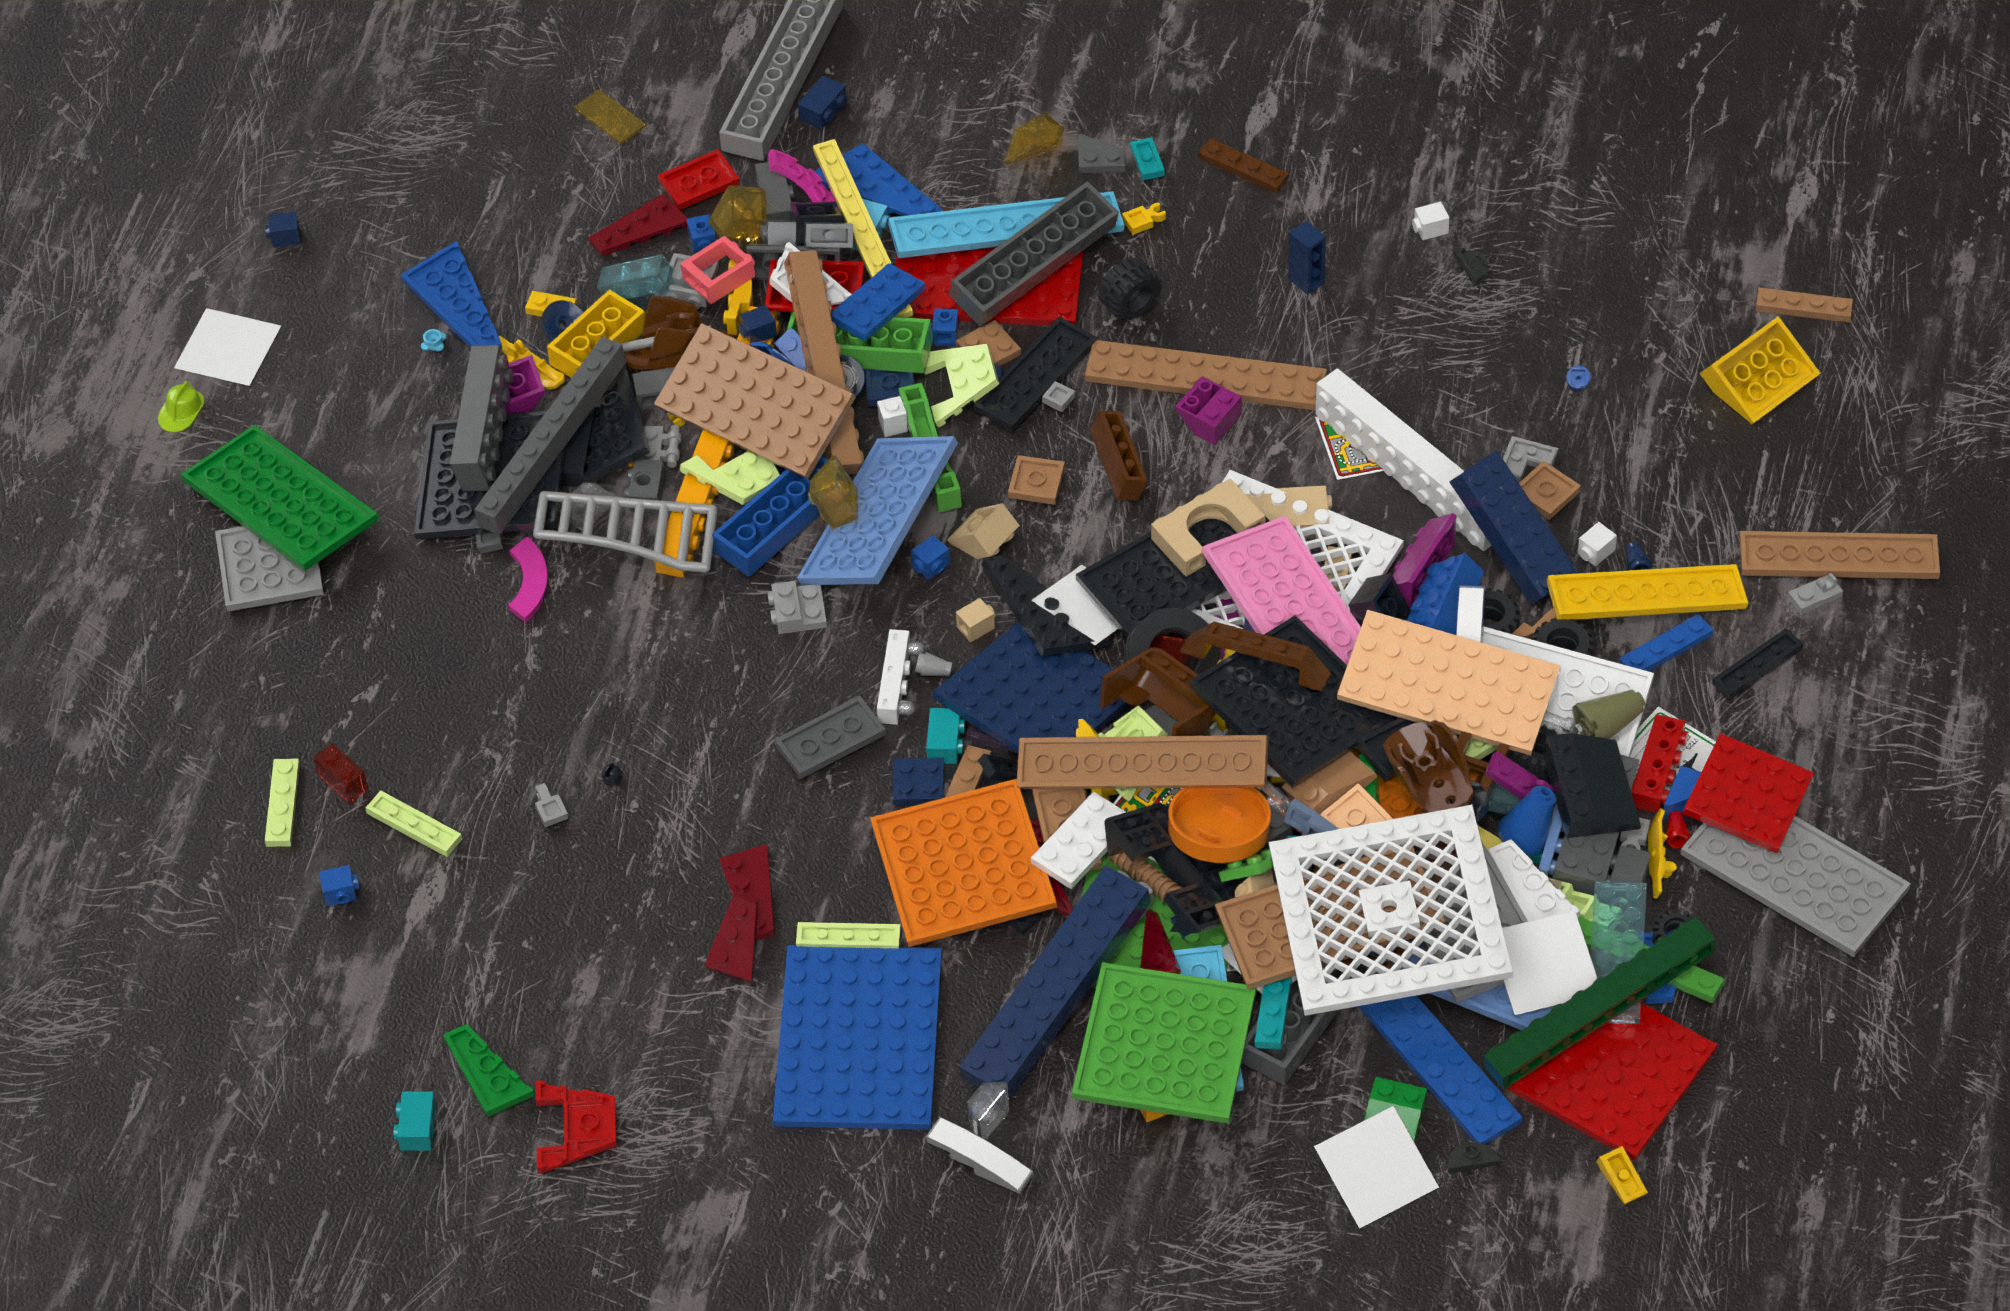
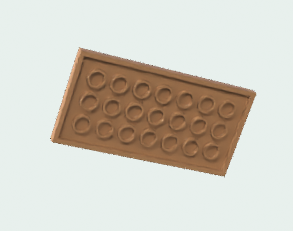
M701 323L654 405L667 413L808 479L856 397L853 393Z
M1412 847L1410 849V852L1416 854L1414 848ZM1388 850L1384 856L1392 860L1397 854ZM1366 856L1358 861L1367 865L1372 858ZM1403 858L1399 864L1408 868L1412 861ZM1378 862L1374 869L1382 873L1387 866ZM1346 863L1341 864V865H1338V866H1335V867H1337V868H1339V869H1342V867H1343ZM1419 865L1414 872L1423 876V868ZM1353 867L1348 873L1357 877L1361 871ZM1393 870L1389 877L1397 881L1402 874ZM1328 871L1323 876L1329 882L1335 877V875ZM1368 875L1363 881L1372 885L1376 879ZM1303 877L1304 886H1306L1310 881L1305 877ZM1342 879L1337 886L1346 890L1350 883ZM1408 879V880H1407V881H1410V882H1411V887H1412V888H1413V887L1415 886V884L1417 883V882H1415V881H1413V880H1411V879ZM1277 885L1215 904L1216 912L1247 990L1296 975ZM1316 885L1312 891L1320 895L1325 888ZM1424 886L1419 893L1428 896L1432 890ZM1357 888L1353 894L1360 898L1359 890L1361 889ZM1331 893L1327 899L1335 903L1340 896ZM1307 898L1310 907L1314 901ZM1347 900L1342 907L1350 911L1355 904ZM1415 900L1416 908L1418 909L1422 904ZM1321 905L1316 912L1325 915L1329 909ZM1386 906L1383 908V911L1385 912H1393L1394 910H1396V907L1394 906ZM1428 907L1424 914L1433 917L1437 911ZM1361 909L1357 915L1364 918V914ZM1336 913L1331 920L1340 924L1345 917ZM1442 917L1439 922L1446 925V921ZM1312 918L1313 928H1315V926L1319 922ZM1419 920L1420 928L1418 929L1422 931L1427 924ZM1351 921L1346 928L1355 932L1360 925ZM1326 926L1321 933L1329 937L1334 930ZM1366 930V931L1363 933V935H1362L1363 937H1365V938H1367V939H1369V940L1372 938V937H1370V938L1368 937V932H1367V930ZM1407 933L1403 940L1415 938V936ZM1341 934L1336 941L1344 945L1349 938ZM1382 937L1377 944L1387 947L1390 941ZM1316 939L1317 947L1319 949L1322 946L1323 942H1320ZM1356 942L1351 949L1360 953L1365 946ZM1330 947L1325 954L1334 958L1339 951ZM1345 955L1342 960L1349 959L1350 957ZM1321 961L1322 967L1328 965L1327 963Z

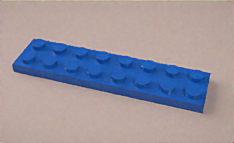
M1417 995L1357 1006L1473 1142L1487 1145L1522 1123L1523 1117Z

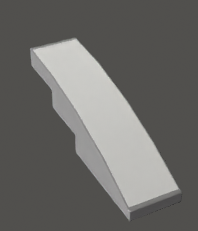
M939 1117L926 1136L928 1143L950 1152L952 1159L974 1168L976 1175L1020 1194L1033 1176L1031 1169L1011 1155L972 1132Z

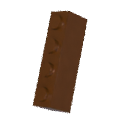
M1099 410L1090 432L1116 500H1139L1148 479L1121 411Z

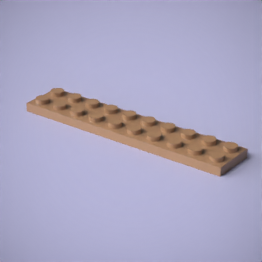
M1097 340L1091 348L1085 381L1187 394L1203 376L1240 395L1242 401L1316 410V383L1326 377L1327 369Z
M1267 735L1020 738L1017 787H1020V789L1266 787L1269 738Z

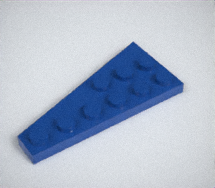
M862 143L842 155L861 198L887 205L889 214L895 212L902 216L944 211L865 144ZM819 168L814 171L823 179L822 183L825 187L831 190L822 169Z
M457 241L401 274L402 282L470 348L471 346L499 345L502 350L499 336L489 318L486 306L483 304L482 297Z

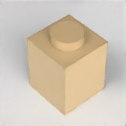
M979 598L956 611L957 628L972 642L995 629L994 618L996 615L993 608L989 604L986 605Z

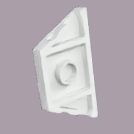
M788 242L785 245L782 257L777 262L776 269L773 270L769 284L792 302L784 262L789 252L799 250ZM822 270V279L827 283V301H830L831 306L843 303L852 294Z

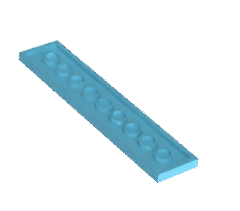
M1114 192L1100 193L1119 211L1116 226L1108 233L1123 232L1124 222ZM1065 197L890 217L888 225L898 258L997 247Z

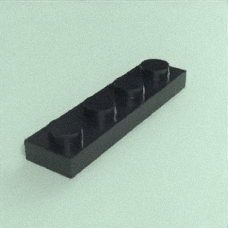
M1785 628L1714 677L1712 685L1730 700L1801 651L1803 643Z

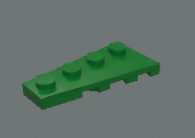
M467 1024L443 1034L445 1043L486 1117H490L535 1096L534 1090L529 1085H525L520 1080V1076L514 1070L511 1071L503 1063V1060L497 1054H494L488 1048V1045Z

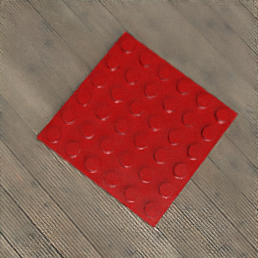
M1638 1002L1508 1087L1507 1090L1613 1150L1623 1146L1629 1159L1636 1161L1714 1055L1718 1044Z

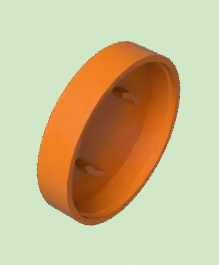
M1253 787L1182 788L1170 802L1168 811V832L1170 838L1182 852L1198 860L1213 863L1243 860L1257 853L1269 839L1271 828L1270 805L1266 798Z

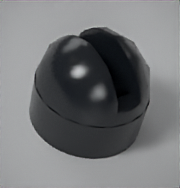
M607 764L603 767L602 780L606 785L615 786L621 782L622 772L619 766Z

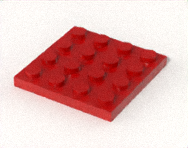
M1720 733L1682 814L1778 854L1814 772Z

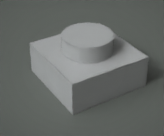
M1055 381L1042 396V403L1063 412L1075 398V391Z

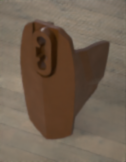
M652 296L645 315L642 339L654 337L653 345L648 348L624 352L627 366L646 370L676 367L701 323L703 324L696 305L684 300ZM719 331L736 339L733 335L728 334V331Z
M1437 720L1431 721L1432 730L1424 722L1414 723L1393 733L1383 743L1387 757L1398 779L1415 802L1427 813L1465 806L1468 803L1470 804L1474 795L1469 779L1470 768L1459 740L1444 722Z

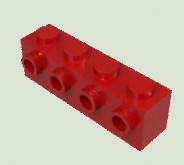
M1655 715L1631 790L1636 809L1657 813L1662 808V805L1665 804L1670 790H1667L1668 786L1673 785L1676 777L1674 767L1675 765L1679 766L1682 759L1681 745L1686 746L1689 732L1685 731V720Z

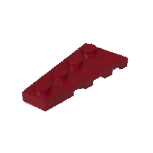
M662 194L588 237V241L603 257L627 249L632 243L650 241L652 236L661 233L663 236L670 234L672 229L681 226L683 229L687 228L688 218Z
M767 844L719 858V863L732 897L755 903L758 906L755 942L774 936Z

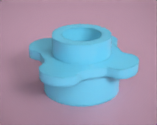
M436 329L426 331L423 334L424 342L421 344V349L424 351H442L446 335Z

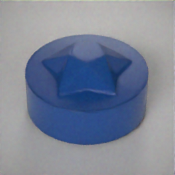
M1577 365L1569 369L1566 381L1571 389L1580 391L1589 385L1591 375L1587 368Z

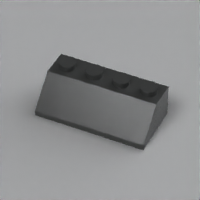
M747 245L746 251L755 262V277L751 280H768L771 259L779 260L784 253L785 246ZM795 246L799 251L816 250L818 259H821V261H844L843 248Z

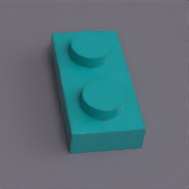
M1152 137L1130 142V149L1142 181L1165 176L1164 167Z

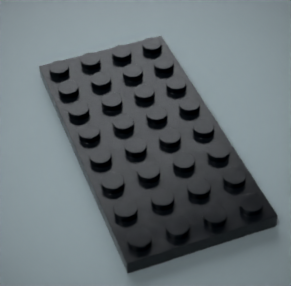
M1265 516V523H1267L1269 519ZM1218 519L1201 520L1189 529L1190 534L1202 547L1237 534L1229 524ZM1151 532L1076 573V581L1126 638H1128L1133 628L1141 620L1155 611L1165 608H1181L1191 611L1227 590L1207 559L1204 567L1185 576L1151 539Z

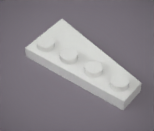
M1512 840L1488 849L1491 858L1528 922L1574 910L1577 917L1580 916V910L1566 899V896L1560 889L1557 890L1552 885L1549 878L1533 865V861Z

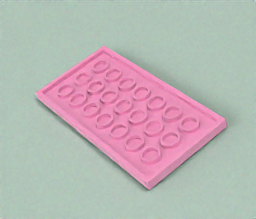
M1286 516L1203 546L1201 552L1256 633L1265 634L1296 615L1348 665L1361 627Z

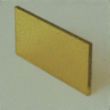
M599 89L574 106L577 112L620 144L646 126L645 123Z

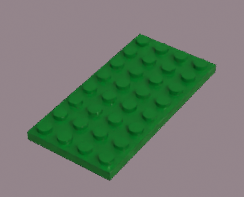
M256 425L251 426L181 473L183 482L304 571L379 520L378 514Z

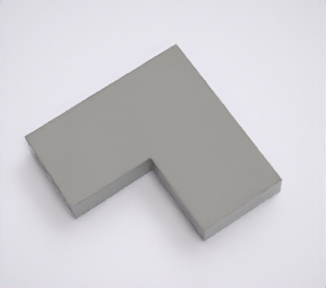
M1512 436L1503 460L1517 481L1520 482L1527 465L1537 467L1545 461L1553 467L1558 454V448Z

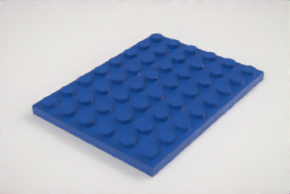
M787 945L773 1126L931 1130L942 960L941 948H851Z

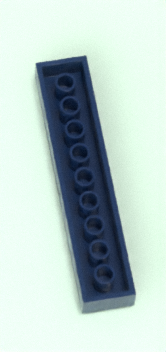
M1107 865L1104 866L959 1066L964 1081L1000 1102L1007 1104L1099 976L1102 962L1108 963L1151 904L1148 888Z

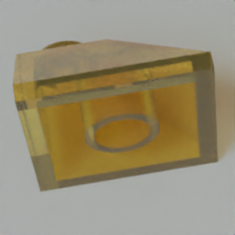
M1046 112L1014 130L1004 163H1014L1043 154L1051 149H1056L1062 142L1065 128Z

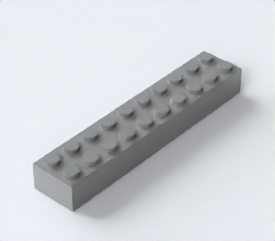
M844 0L787 1L719 132L721 151L761 161L765 160L844 6Z

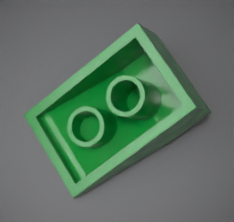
M1375 1077L1364 1121L1394 1106L1415 1144L1426 1108L1427 1088Z

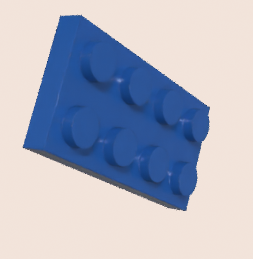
M888 263L831 312V321L866 342L926 290L925 283Z

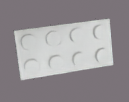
M1093 792L1031 857V864L1072 889L1108 851L1104 825L1105 819L1126 812Z

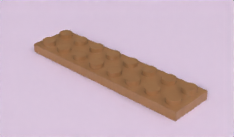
M1740 531L1741 575L1824 577L1829 575V573H1832L1835 577L1939 579L1940 576L1937 534Z

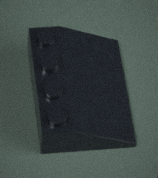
M1576 733L1547 736L1542 753L1552 789L1556 796V803L1566 838L1641 829L1616 740Z

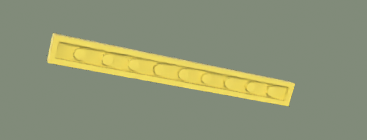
M835 139L813 145L814 154L845 222L853 224V240L870 278H872L888 263L891 264V261ZM908 304L895 317L908 318L913 316L911 305Z

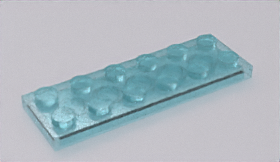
M1595 882L1590 958L1597 978L1605 977L1622 962H1628L1640 950L1644 949L1647 883ZM1641 1001L1607 1023L1640 1024Z

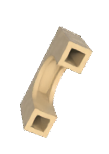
M1230 478L1223 483L1217 484L1208 492L1196 496L1189 503L1177 507L1168 515L1156 519L1151 524V539L1185 576H1188L1206 565V558L1201 552L1203 547L1189 532V529L1195 523L1204 519H1218L1226 522L1237 533L1264 524L1265 515Z

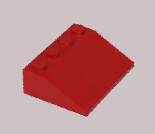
M771 259L765 305L769 311L794 312L792 302L769 284L773 270L776 269L778 260ZM822 261V270L850 294H853L865 284L864 261ZM840 304L832 305V311L835 308H837Z

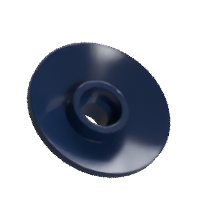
M558 300L552 302L545 308L542 314L541 324L544 333L553 341L580 317L583 311L570 301ZM559 322L564 324V329L558 325Z

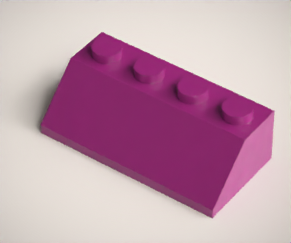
M1453 513L1430 519L1424 528L1421 527L1414 544L1408 546L1403 561H1398L1395 566L1393 577L1410 611L1412 604L1416 601L1419 594V588L1425 581L1428 568L1433 563L1446 560L1455 546L1457 515Z

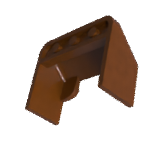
M1148 648L1103 676L1099 703L1102 709L1119 698L1130 705H1139L1149 700L1179 721L1173 725L1171 736H1203L1216 715V712L1189 687L1191 679L1198 676V674L1162 649Z

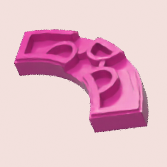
M774 149L769 151L770 171L791 179L807 193L812 202H836L832 191L827 190L822 183L823 179L811 168L807 170L797 163L796 158Z
M528 537L524 538L510 550V556L521 567L523 582L517 596L508 604L509 610L525 623L540 608L548 588V572L545 559L536 544Z

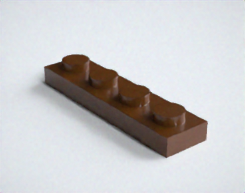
M1212 138L1198 152V159L1276 194L1289 179L1288 172Z

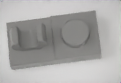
M1829 573V575L1789 591L1787 598L1802 615L1842 597L1843 590L1837 584L1838 580L1835 576Z

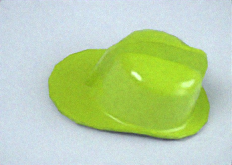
M188 381L169 389L166 395V402L158 415V423L161 428L167 432L174 433L187 429L194 422L205 403L203 395L196 391Z

